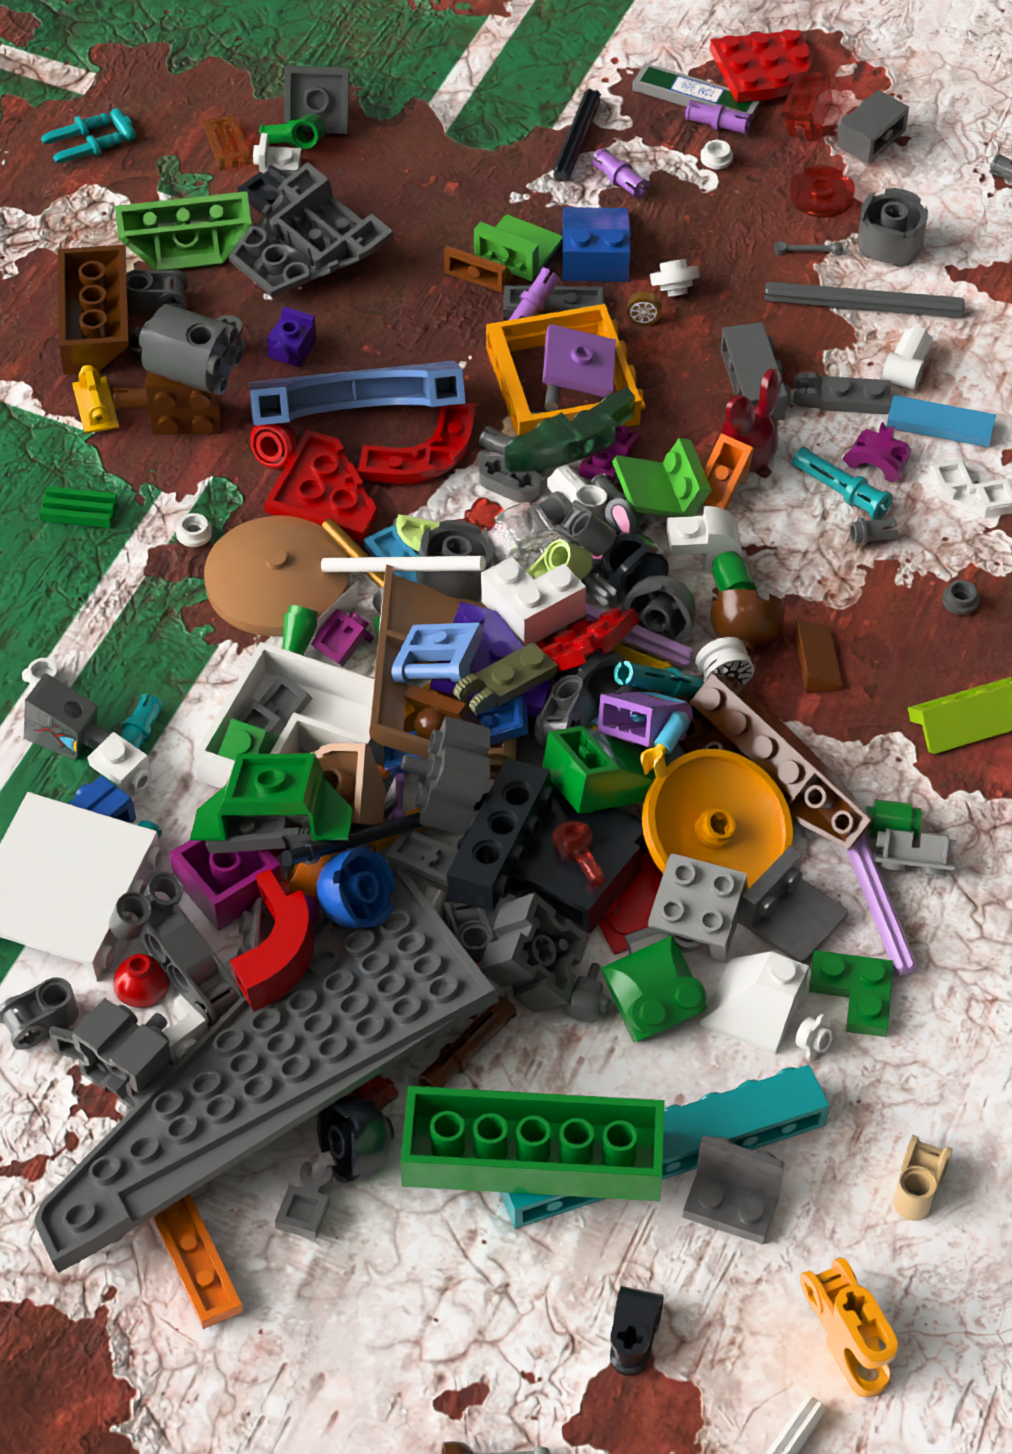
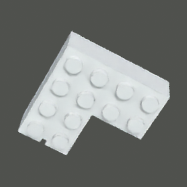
M260 642L194 753L198 781L220 789L226 785L234 760L221 756L218 753L231 718L237 719L252 699L259 702L280 674L309 693L313 699L300 714H292L270 754L297 753L299 748L314 752L320 750L319 747L330 743H366L370 745L374 759H376L383 745L375 742L369 734L374 679Z

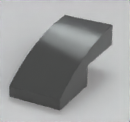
M280 674L261 700L257 702L255 699H252L236 720L279 736L292 714H300L313 698L309 693Z

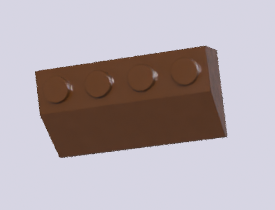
M125 245L58 249L59 350L64 375L79 374L81 368L85 365H92L100 371L129 346Z

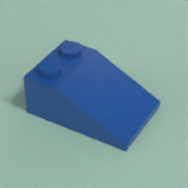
M563 207L562 281L629 282L630 224L628 208Z

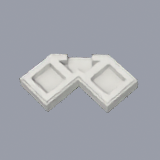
M963 459L929 465L928 475L939 499L982 518L1012 513V486L1008 478L974 484Z

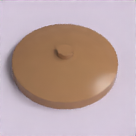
M268 516L253 519L228 531L211 549L204 569L206 593L209 602L217 614L232 626L256 635L283 636L284 613H288L290 605L318 611V621V618L349 589L350 572H323L321 568L323 558H348V556L321 528L322 526L317 523L292 516Z

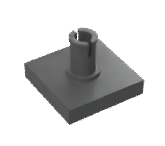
M286 65L284 77V123H287L288 120L301 119L308 114H316L325 121L326 133L348 134L350 68ZM303 125V132L314 133L310 126Z

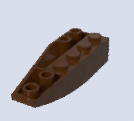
M711 673L689 703L693 717L686 732V737L678 742L689 752L702 749H720L734 752L753 761L775 781L787 802L793 821L837 845L851 850L874 819L811 749L733 676Z

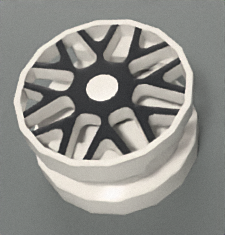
M735 637L719 638L708 643L699 651L695 661L700 673L704 676V683L711 673L733 676L742 685H745L753 676L755 669L750 657L747 655L748 653L742 640Z

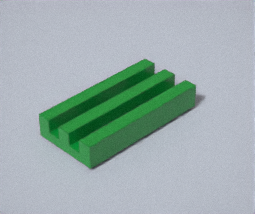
M46 487V497L42 501L43 508H40L39 511L40 521L111 528L118 503L117 493Z

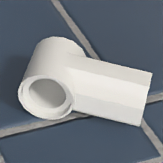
M914 326L911 329H905L896 351H891L887 357L881 380H891L893 385L913 391L916 390L922 376L924 361L933 342V337L928 334L926 328Z
M567 465L556 468L555 472L548 478V489L552 493L560 491L568 499L571 508H573L572 502L575 499L604 521L607 502L605 490L595 485H589L573 468H569Z

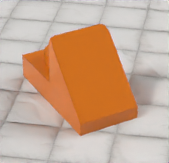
M722 433L720 434L704 469L712 489L704 501V505L722 508L727 511L739 483L745 485L747 482L754 451L753 447Z

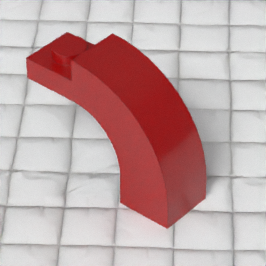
M270 869L255 876L262 900L275 920L273 930L259 946L230 960L236 982L253 1012L277 1001L300 981L311 962L315 946L314 928L302 890L291 893L287 883L284 880L278 882Z

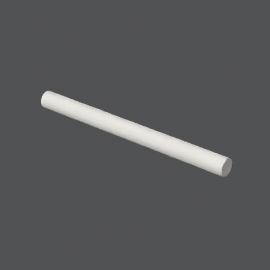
M484 556L323 558L321 568L323 572H385L386 564L393 566V572L484 571L486 560Z

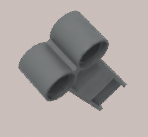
M159 872L150 879L144 894L127 892L118 898L109 919V928L119 939L131 941L139 938L181 995L191 1005L197 1003L204 1011L207 1009L206 1014L209 1019L207 1026L212 1027L217 1022V1018L226 1013L244 995L235 978L178 906L184 893L181 879L170 872ZM154 892H163L169 896L170 900L163 901ZM122 912L134 913L139 920H128L123 916Z

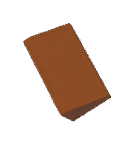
M447 245L444 248L446 274L504 293V285L510 286L513 281V274L505 265Z
M796 619L794 638L805 692L842 690L843 686L831 629L803 619Z

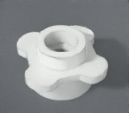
M39 658L32 661L28 668L22 672V679L30 683L32 690L44 673L51 675L63 684L66 683V676L58 672L56 662L49 658Z
M820 1014L817 1020L811 1017L806 1018L800 1025L796 1035L797 1047L807 1051L806 1059L811 1062L817 1058L818 1052H825L832 1041V1031L828 1029V1016L825 1014Z

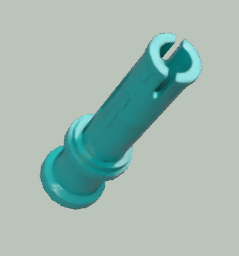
M801 447L794 455L792 460L794 467L801 469L843 495L846 504L851 507L856 505L868 512L872 520H880L888 511L893 495L888 491L881 492L871 486L867 478L851 476L834 464L809 451L806 447Z

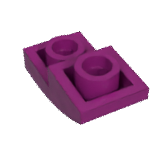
M608 423L595 437L593 450L580 463L578 474L583 478L592 480L598 474L605 473L613 483L618 475L612 461L617 455L630 457L639 441L640 434L629 431L623 425Z

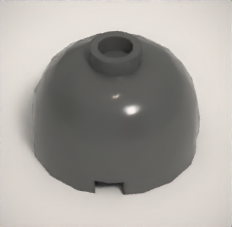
M658 575L650 576L637 582L626 596L621 612L635 608L640 621L637 626L683 644L694 627L697 608L693 595L685 584L676 578Z

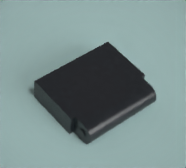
M551 781V786L555 787L553 804L549 810L544 809L541 815L538 835L535 839L530 838L526 846L527 852L524 863L520 869L515 868L512 874L509 893L516 896L518 891L536 888L550 896L553 908L557 910L555 917L563 921L568 919L580 930L591 934L606 915V912L611 908L614 901L619 899L641 871V858L648 850L643 834L642 818L619 807L578 814ZM468 831L457 842V850L460 849Z

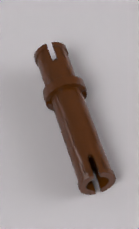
M499 996V1002L490 1006L452 1044L447 1043L440 1049V1056L418 1075L420 1085L422 1087L443 1088L457 1073H464L469 1068V1061L517 1015V1010L513 1003L507 998Z

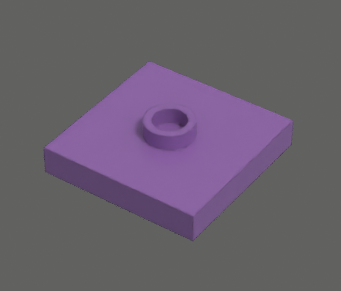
M549 324L546 331L542 383L610 398L613 391L616 340Z

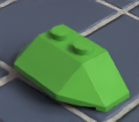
M247 191L114 206L119 241L155 271L223 265L246 231L252 226Z

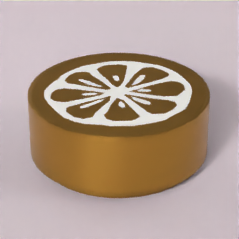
M638 292L630 297L627 306V316L633 323L640 326H649L660 318L661 302L656 295L649 292Z

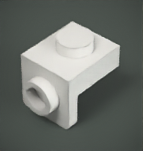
M115 732L107 737L87 757L92 768L117 784L118 788L130 797L136 792L142 791L152 776L147 754Z
M179 996L174 1000L179 1022L164 1033L169 1039L173 1067L208 1032L207 1023H209V1019L205 1011L197 1003L191 1005L183 996Z

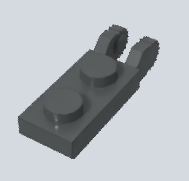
M801 372L795 375L794 387H796L797 391L793 395V400L796 405L806 406L807 408H820V410L889 414L891 406V380L834 376L821 377L816 372Z
M232 815L226 841H206V847L209 854L280 849L287 846L293 849L299 847L303 841L312 840L309 815H254L248 817Z

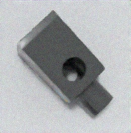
M44 673L25 699L24 739L70 759L79 758L87 746L95 750L112 733L96 725L98 707L95 703L47 673Z

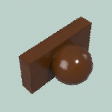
M410 686L404 695L417 713L414 728L419 737L430 740L433 730H440L445 716L481 725L479 719L465 702L417 686Z

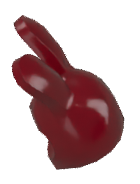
M772 368L768 369L762 377L758 406H753L751 400L742 394L735 395L726 406L727 420L723 425L722 434L754 448L749 472H756L768 466L778 448V425L773 417V412L779 399L782 378L780 372Z

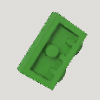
M505 215L496 227L481 221L474 229V255L505 265L512 274L532 282L562 244L563 237L513 216Z
M678 438L671 451L667 453L663 463L618 455L612 461L627 501L634 507L635 512L671 518L692 517L696 515L712 491L692 441L689 439Z

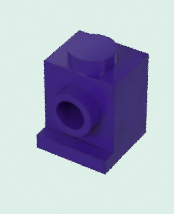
M283 307L281 310L282 316L267 337L268 357L282 363L300 367L317 340L315 316Z

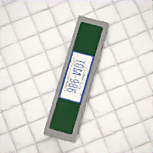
M644 63L633 81V91L686 107L687 105L690 106V100L715 107L717 104L725 105L728 110L751 114L752 120L761 107V100L736 103L730 89L647 63Z

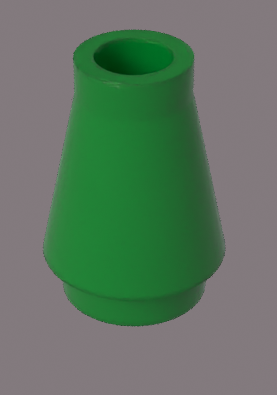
M296 605L289 606L288 613H284V650L304 656L317 629L318 611Z

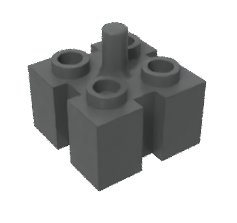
M445 716L440 730H433L431 734L427 759H420L409 755L403 756L401 769L416 773V780L421 781L415 798V806L420 807L419 824L461 835L465 834L474 815V806L477 801L480 802L490 780V758H487L490 749L489 727Z
M532 893L501 905L493 928L498 940L488 943L479 969L500 987L511 984L514 992L513 997L532 1012L538 1013L568 1004L577 977L570 972L571 966L582 962L589 936L568 919L557 922L554 919L557 910L537 894Z
M104 998L72 1031L75 1049L81 1053L77 1057L81 1075L105 1092L108 1089L117 1095L118 1101L132 1110L173 1068L169 1039L162 1032L168 1022L162 1014L155 1013L145 1025L139 1026L136 1024L138 1022L136 1015L128 1007L122 1004L116 1006Z

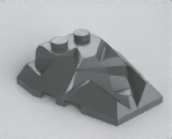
M307 162L281 183L278 187L280 195L272 206L270 204L265 205L261 211L263 218L256 227H249L228 257L234 266L267 294L274 297L370 256L393 238L394 233L393 230L372 213L362 220L333 196L329 179Z

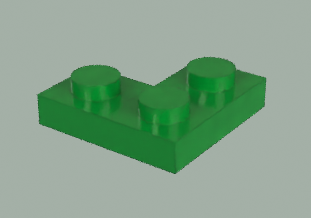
M814 950L809 992L849 998L846 1032L886 1037L889 1023L894 960Z

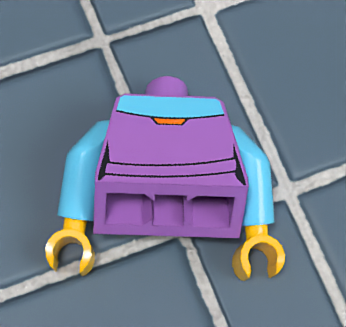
M655 692L605 693L600 696L599 715L591 722L593 726L591 729L644 746H655L656 748H650L642 752L640 756L641 764L645 775L654 768L656 778H661L667 773L664 755L670 754L677 742L684 740L693 717V712L687 701Z

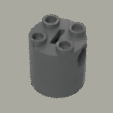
M168 304L160 307L154 316L144 324L139 337V344L142 348V364L146 372L218 395L224 394L233 367L240 365L244 353L243 347L238 346V328L234 325Z

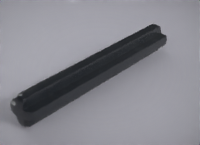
M587 89L584 92L553 168V176L556 180L561 179L565 182L571 177L601 102V93L598 90Z

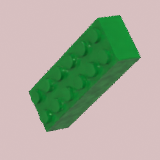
M408 1086L401 1154L402 1187L660 1201L665 1100Z

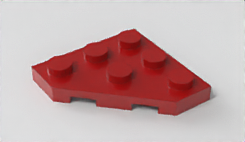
M307 429L264 502L265 513L275 516L297 517L317 523L320 526L327 519L332 518L352 539L364 542L363 539L367 537L377 518V507L363 488V482L354 465L348 461L340 440Z

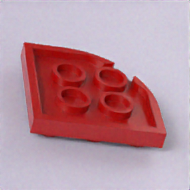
M786 29L782 32H757L752 35H728L722 38L710 39L709 50L736 103L768 100L788 95L796 91L799 83L804 79L807 80L809 77L812 56L799 30Z

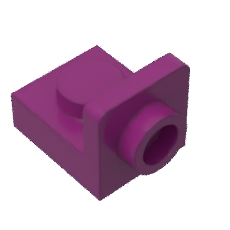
M336 608L311 642V645L343 668L363 639L371 643L375 637L366 630L369 623L358 614L351 611L347 616Z

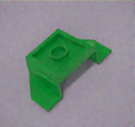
M315 753L237 754L227 784L196 810L190 840L226 841L232 815L246 817L254 815H309L312 840H348L353 809L325 779L324 770Z

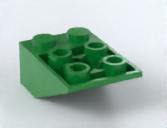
M585 726L554 730L548 733L542 768L550 770L552 783L578 814L644 802L648 789L656 778L654 768L647 775L644 774L640 756L645 750L640 746Z

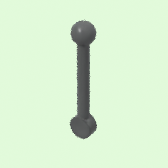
M778 241L774 244V252L777 255H784L787 251L832 252L838 255L842 253L843 245L840 242H834L832 245H787L783 241Z

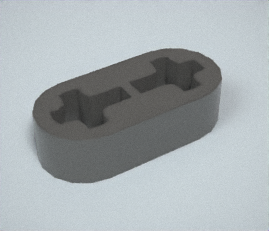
M497 455L488 456L480 462L479 482L482 487L521 504H530L539 499L541 495V477L534 470Z

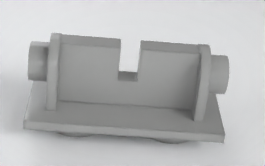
M886 828L885 832H877L876 847H883V852L874 851L875 862H882L881 867L890 870H905V865L921 867V872L933 875H943L945 870L954 871V863L952 859H947V855L955 856L956 840L949 839V835L921 833L920 845L916 847L912 846L914 834L912 831Z

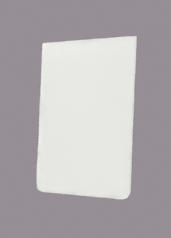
M359 580L318 618L316 636L336 608L347 614L355 606Z

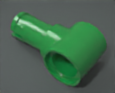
M308 114L301 119L288 120L284 124L261 125L259 133L260 136L261 133H268L269 144L289 143L290 146L296 145L301 149H309L324 138L326 124L320 116ZM303 125H308L313 129L314 138H309L304 134Z

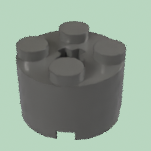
M899 188L885 189V194L875 196V192L870 194L862 204L858 231L860 254L880 262L892 263L897 267L907 266L910 260L916 257L923 248L928 209L920 204L921 198L910 191Z
M445 520L440 522L439 527L431 531L429 527L423 533L418 557L484 556L486 560L485 570L491 568L494 546L489 536L487 540L480 534L481 529L475 524L462 520ZM483 571L416 572L418 583L435 588L450 597L477 602L478 597L482 594L481 572Z

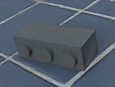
M763 322L723 327L720 352L734 395L742 394L751 400L753 406H758L761 380L768 369L778 370L781 378H783L781 361L774 358L773 337L771 335L767 336ZM783 381L779 399L773 412L775 421L785 419L786 405L791 404L789 385H784Z

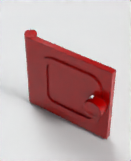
M649 850L641 858V871L619 899L614 901L611 908L598 924L613 955L628 951L624 939L625 935L649 927L648 920L663 877V873L655 864Z

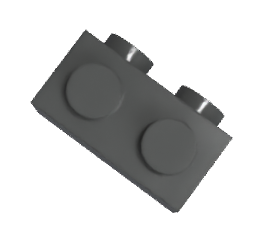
M877 90L868 99L862 100L852 113L845 115L840 120L837 127L839 132L837 147L867 164L870 163L906 131L909 106Z

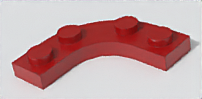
M466 402L465 404L441 406L438 426L433 436L417 446L392 448L363 445L358 468L361 480L416 485L448 472L464 458L471 445L477 403Z

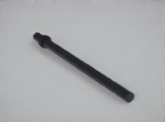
M483 793L480 802H476L474 812L480 810L488 793ZM420 812L352 831L348 840H321L315 842L310 839L303 841L299 847L284 851L282 853V860L288 867L303 862L310 865L317 863L320 857L422 828L426 825L419 824Z

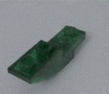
M625 387L617 393L608 394L601 403L588 411L583 410L579 412L572 421L562 412L551 419H544L535 429L523 436L513 438L505 447V468L509 472L549 469L584 459L615 443L616 427L634 417L635 395L628 387Z

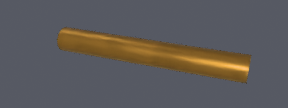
M332 518L327 519L322 524L321 528L350 558L369 557ZM364 572L379 588L383 587L385 572Z

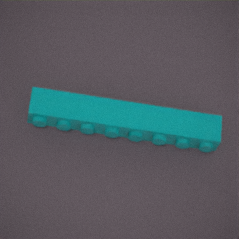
M810 1065L799 1068L787 1067L780 1070L775 1076L760 1081L756 1079L747 1080L735 1089L723 1093L711 1092L702 1096L698 1101L683 1106L675 1104L664 1109L662 1180L697 1169L700 1143L704 1135L713 1138H727L737 1146L755 1150L826 1126L830 1105ZM500 1192L514 1229L607 1199Z

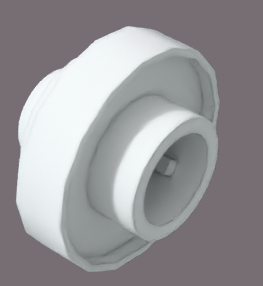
M686 259L659 263L661 271L650 273L651 285H659L660 291L667 290L668 296L687 294V287L693 286L692 279L700 278L699 266L687 267Z

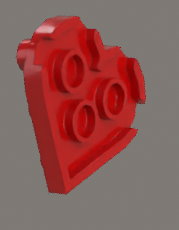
M613 608L600 614L599 619L588 621L587 617L580 618L567 625L566 629L556 631L535 644L558 665L557 672L587 663L585 658L594 654L599 648H601L603 654L609 652L640 621L635 608L621 612L620 608Z

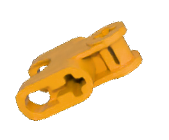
M843 1257L834 1259L832 1261V1268L816 1275L810 1270L802 1273L800 1281L804 1295L828 1333L827 1344L849 1386L861 1397H871L880 1394L888 1386L890 1378L888 1363L896 1357L898 1342L894 1331L869 1290L859 1286L851 1266ZM879 1339L886 1345V1349L883 1351L880 1347ZM861 1363L866 1368H873L878 1374V1378L875 1381L863 1380L858 1375V1365Z

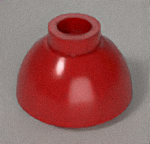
M284 423L256 425L250 435L251 450L255 458L265 467L280 469L286 466L288 460L295 452L296 434L291 427Z
M135 954L125 959L118 966L113 979V988L117 998L124 1004L136 1008L148 1007L159 1002L168 992L170 979L155 959L145 954Z

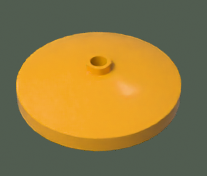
M702 749L680 756L667 766V773L663 777L654 779L643 804L642 826L645 842L652 859L663 874L669 855L674 853L747 873L749 889L789 846L792 847V818L781 790L760 766L734 752L720 749Z

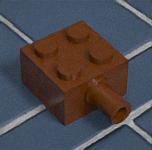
M149 372L146 373L145 388L114 387V409H146V412L150 414L152 435L222 433V395L209 393Z

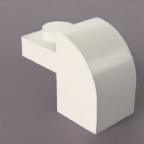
M704 506L703 516L667 518V534L671 555L702 553L705 571H712V562L721 553L734 551L742 557L738 524L730 512L718 507Z

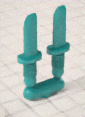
M114 108L111 110L110 116L107 113H102L99 116L95 115L83 120L80 116L74 118L75 124L47 132L41 137V140L44 144H51L82 134L83 137L87 136V143L60 151L53 157L57 164H61L92 153L96 157L100 156L102 149L119 145L123 139L128 142L133 141L137 134L129 116H125L121 109ZM110 120H112L119 131L96 139L92 135L88 136V131L100 128L102 125L106 126L110 123Z

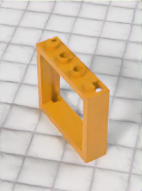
M605 304L486 324V349L515 435L523 438L524 443L533 444L600 432L608 423L612 425L619 424L625 427L640 424L641 410L646 407L643 401V390L636 387L634 366L632 364L628 365L626 361L627 349L623 340L619 341L617 337L616 319L611 320ZM549 324L615 339L613 382L620 399L531 415L510 352L545 346L546 331Z

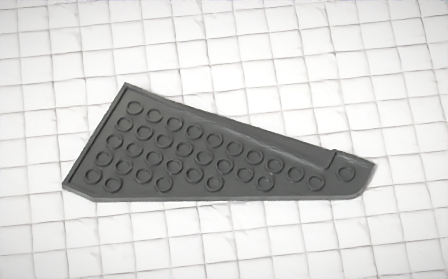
M398 865L391 867L396 891L390 892L389 905L394 904L392 913L384 923L366 929L343 928L330 920L323 912L313 923L315 935L314 952L311 962L300 981L283 997L255 1012L252 1011L244 996L241 997L43 1200L36 1212L35 1227L58 1273L81 1262L109 1244L118 1242L131 1230L446 1031L499 1002L494 987L403 867Z

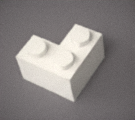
M513 557L481 572L482 603L488 609L499 613L524 647L532 642H538L585 616L586 586L565 564L534 580Z

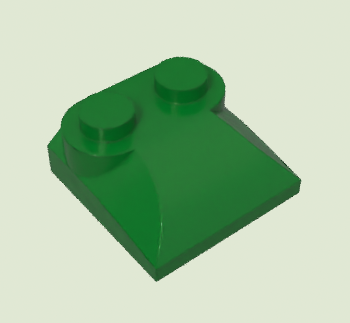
M672 935L600 968L633 1043L657 1034L708 1009L705 988L700 981L693 977Z

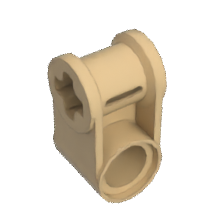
M912 1135L901 1167L902 1171L893 1202L896 1212L901 1217L916 1221L925 1218L929 1214L939 1184L943 1182L953 1148L947 1146L945 1149H941L920 1142L919 1136ZM908 1191H916V1192L920 1193L921 1195H920V1196L913 1195V1194L909 1193Z

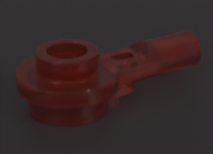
M579 821L562 823L555 829L553 834L555 848L563 856L567 857L569 861L578 862L593 887L602 885L606 878L590 853L593 839L591 829Z

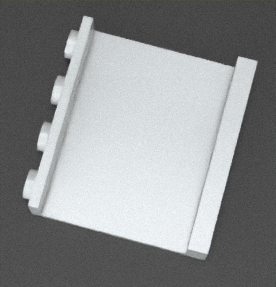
M27 792L0 843V937L86 964L90 980L98 982L103 970L110 968L115 957V945L119 938L111 932L109 919L118 898L127 892L144 894L151 871H156L161 864L163 849L160 848L157 831ZM122 912L126 919H132L131 912Z

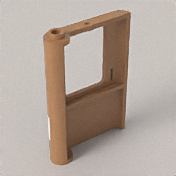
M386 564L369 734L375 742L427 759L429 755V739L404 731L406 698L404 695L407 692L408 683L394 682L391 672L393 663L413 625L451 624L460 602L483 608L487 607L484 604L469 599L450 597L435 588L399 577L393 572V566ZM415 661V664H434L438 661ZM517 737L490 746L487 758H490V779H496L506 758L516 760Z

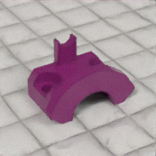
M882 422L879 433L869 429L861 431L851 450L846 452L842 459L853 469H856L861 463L873 464L883 472L885 480L894 482L902 478V471L910 458L911 448L908 443L893 438L895 426L889 428Z

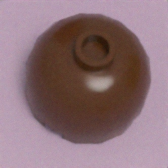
M733 589L719 592L718 600L714 596L712 597L710 616L711 625L718 638L735 637L742 640L748 654H753L755 649L771 644L782 629L785 604L783 600L775 595L769 594L768 601L758 598V591Z

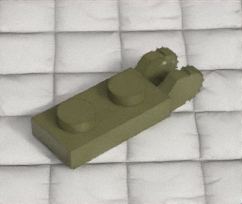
M532 642L477 673H471L462 680H459L454 687L453 694L460 700L467 699L468 696L470 697L478 693L470 701L469 709L475 715H479L483 711H487L495 706L500 707L554 677L558 665Z

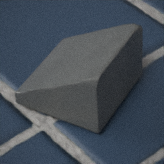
M51 1026L49 1033L54 1052L77 1059L81 1053L74 1046L72 1037L74 1029L64 1026Z

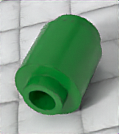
M727 551L719 554L713 560L711 573L719 592L733 589L757 591L746 560L737 552Z
M879 799L874 800L873 807L866 806L865 810L874 819L868 827L870 838H877L878 831L885 832L886 828L912 831L914 833L913 839H918L922 818L921 808H914L912 803Z

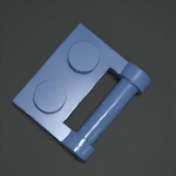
M481 624L413 625L393 663L391 672L394 682L409 683L411 679H451L452 682H459V680L470 674L469 665L485 635ZM415 661H450V663L414 664Z

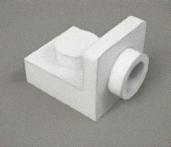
M261 133L260 144L254 145L253 164L259 165V172L265 173L268 171V166L272 164L290 176L301 166V148L269 147L268 133Z

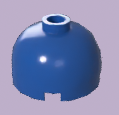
M363 847L349 849L331 857L319 873L317 897L320 907L330 920L343 928L366 929L376 927L384 923L392 913L394 904L389 905L390 892L396 891L395 880L391 867L378 852L370 853Z

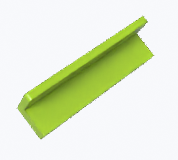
M1012 677L908 707L910 721L923 726L928 752L937 754L1012 731Z

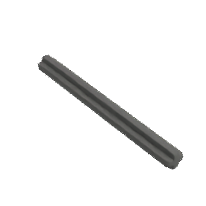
M771 281L766 283L764 298L767 302L959 318L963 316L965 310L964 298Z

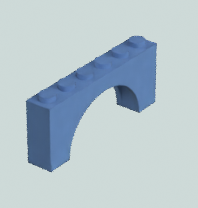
M455 361L248 382L254 426L285 423L310 414L383 405H426L436 407L466 403L463 370Z

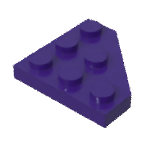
M460 602L453 623H480L485 633L469 665L470 674H475L524 647L497 611ZM438 661L437 663H450V661ZM431 679L430 689L456 696L453 694V690L458 682H452L451 679ZM550 679L518 696H522L527 703L528 715L537 717L543 710L550 691ZM476 693V694H474V695H472V696H470V697L468 696L467 699L472 700V698H474V696L477 695L478 693Z

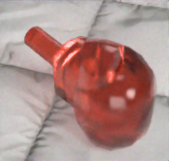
M481 497L476 499L471 509L465 510L464 518L456 520L475 524L481 529L480 534L493 535L502 532L507 525L508 517L498 502Z

